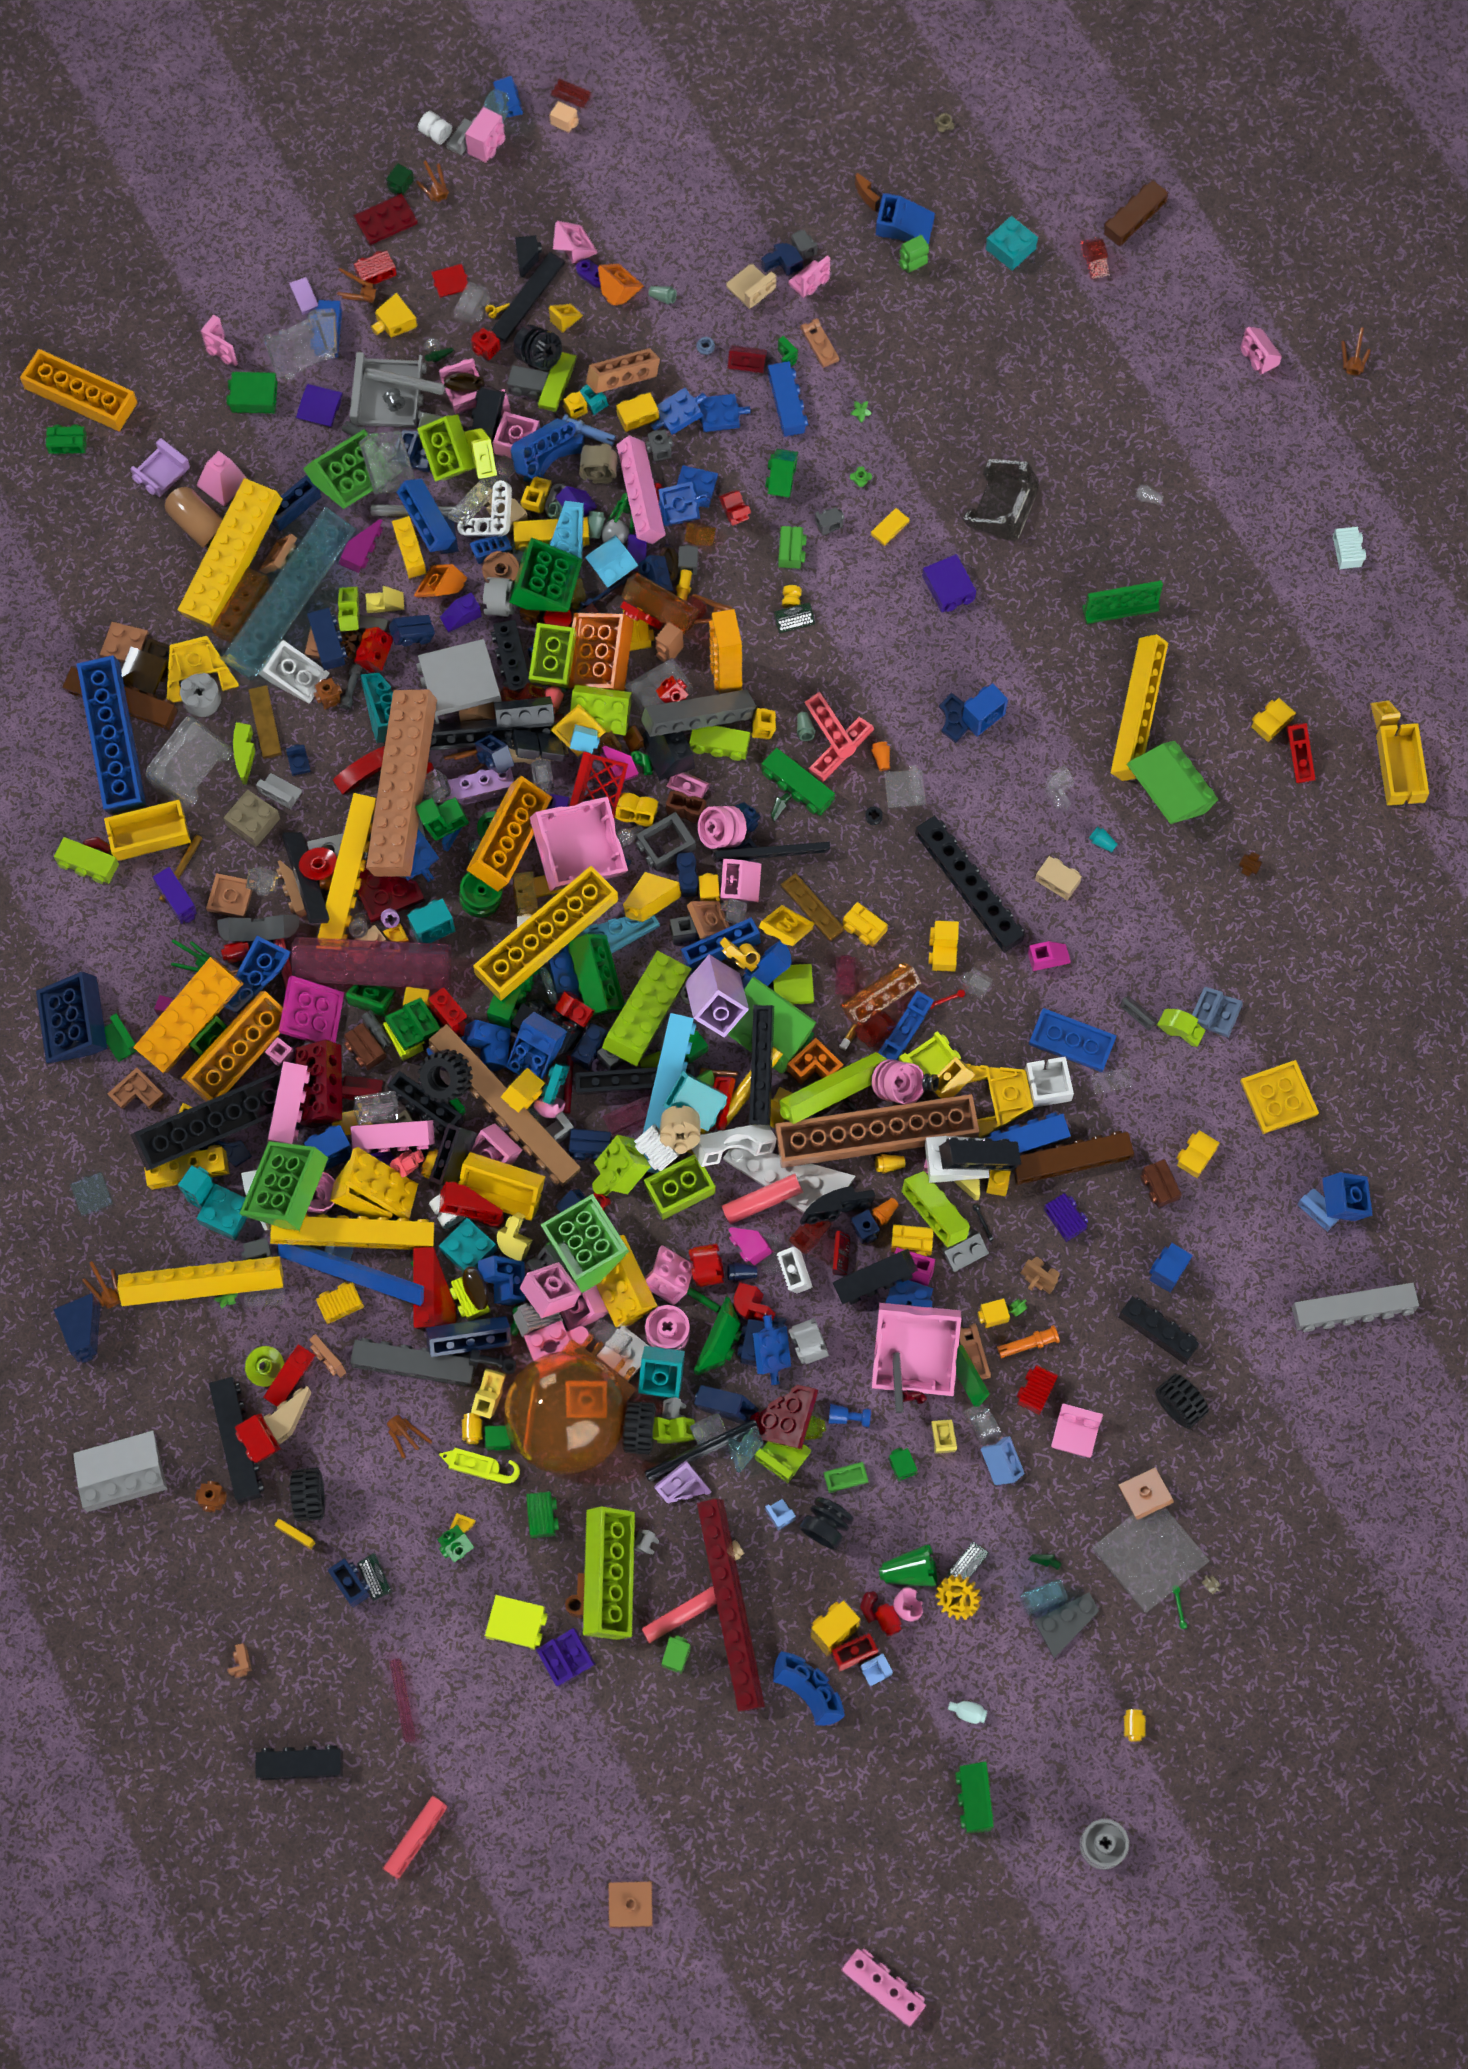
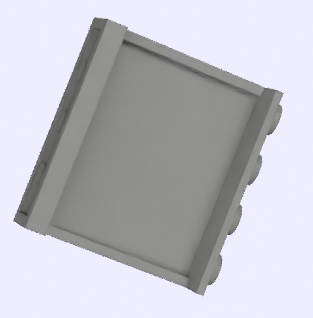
M356 352L350 408L351 423L363 426L417 428L418 422H420V419H418L419 411H421L419 406H423L421 390L367 379L364 376L366 368H373L424 379L422 375L423 373L426 374V362H423L422 355H419V361L366 359L364 352ZM397 388L401 393L400 396L405 400V405L400 410L392 412L388 409V403L384 402L383 395L388 390Z
M484 639L418 655L420 663L416 665L419 675L423 674V677L420 678L422 688L429 689L437 698L436 724L439 723L437 717L439 715L491 702H502Z

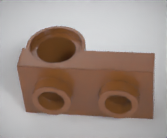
M578 1573L577 1595L568 1597L565 1602L568 1614L577 1618H584L585 1573ZM574 1601L581 1603V1607L577 1611H572L569 1608L570 1604Z

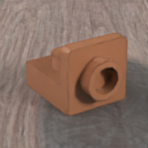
M244 1643L235 1645L236 1651L233 1652L235 1663L239 1664V1666L228 1669V1674L234 1675L235 1678L246 1676L247 1672L252 1670L247 1646Z

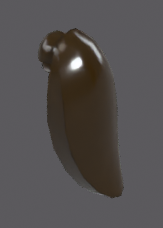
M456 373L444 379V386L446 388L462 393H472L485 386L482 377L469 373Z
M665 544L659 556H665L670 580L673 581L678 576L679 561L674 548L670 544Z
M468 1266L465 1268L462 1276L465 1293L477 1310L485 1309L488 1304V1289L485 1280L476 1267Z

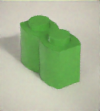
M922 235L901 245L899 265L907 273L928 263L927 254L929 253V247Z

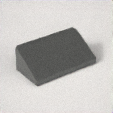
M359 615L360 632L364 633L367 628L379 627L387 633L389 619Z
M1130 996L1122 999L1120 1007L1148 1031L1158 1023L1155 1017Z

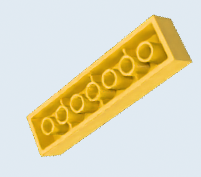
M246 478L243 479L178 608V611L184 617L217 631L283 500L277 491Z
M592 866L588 867L473 965L475 975L502 1001L618 901V892Z

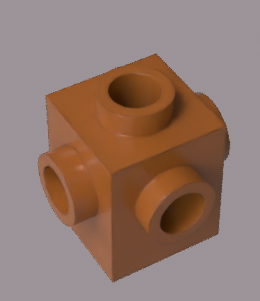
M332 678L323 679L314 685L316 692L313 693L317 703L322 704L324 710L340 703L342 690L338 683H334Z
M207 1481V1484L201 1483L200 1489H197L195 1500L198 1501V1505L203 1508V1511L215 1512V1510H222V1505L226 1503L227 1492L220 1486L219 1482ZM208 1492L213 1493L211 1498H207Z

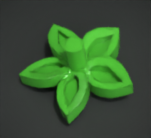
M854 401L856 409L850 415L857 416V419L862 423L865 416L872 415L866 409L868 401L862 404Z
M238 1293L224 1294L214 1298V1300L221 1302L220 1306L223 1308L227 1304H235V1298Z

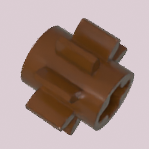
M1251 852L1250 855L1245 853L1239 864V867L1243 868L1241 873L1248 877L1251 873L1256 875L1262 865V861L1259 860L1260 855Z

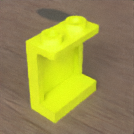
M482 428L465 431L464 434L476 466L477 477L481 479L497 475L491 439Z
M937 1031L931 1039L907 1055L905 1052L901 1055L899 1061L913 1063L920 1067L924 1075L928 1073L932 1076V1074H940V1071L945 1066H948V1063H951L954 1057L961 1060V1056L955 1049L952 1050L950 1048L948 1039Z
M496 1595L485 1637L490 1640L496 1639L528 1647L535 1651L536 1646L541 1644L543 1634L540 1633L541 1625H546L548 1613H545V1607Z

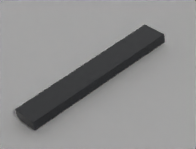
M551 252L548 253L491 329L499 340L506 343L565 264L564 259Z
M284 832L282 839L309 924L328 923L330 918L318 881L306 878L299 869L300 858L308 851L302 832Z
M830 841L715 851L713 859L714 862H723V859L747 860L827 853L830 850Z
M753 1005L749 1125H770L774 1034L773 1005Z

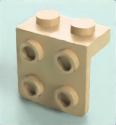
M750 264L727 282V288L751 309L776 288V275L771 271L765 276L753 264Z

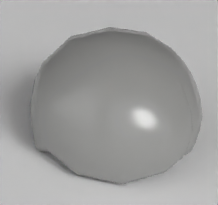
M614 519L603 525L601 537L605 543L616 535L624 545L630 532L624 522L618 520L615 523Z

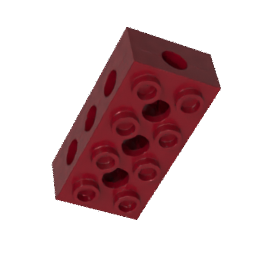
M325 1039L297 1047L296 1064L307 1066V1072H310L308 1084L304 1083L303 1086L306 1096L304 1103H300L299 1110L302 1111L301 1121L296 1123L309 1128H316L342 1121L341 1045Z

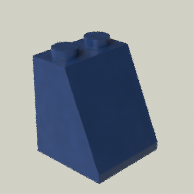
M92 1293L53 1309L71 1355L77 1362L81 1361L82 1363L92 1360L93 1356L97 1354L101 1306Z

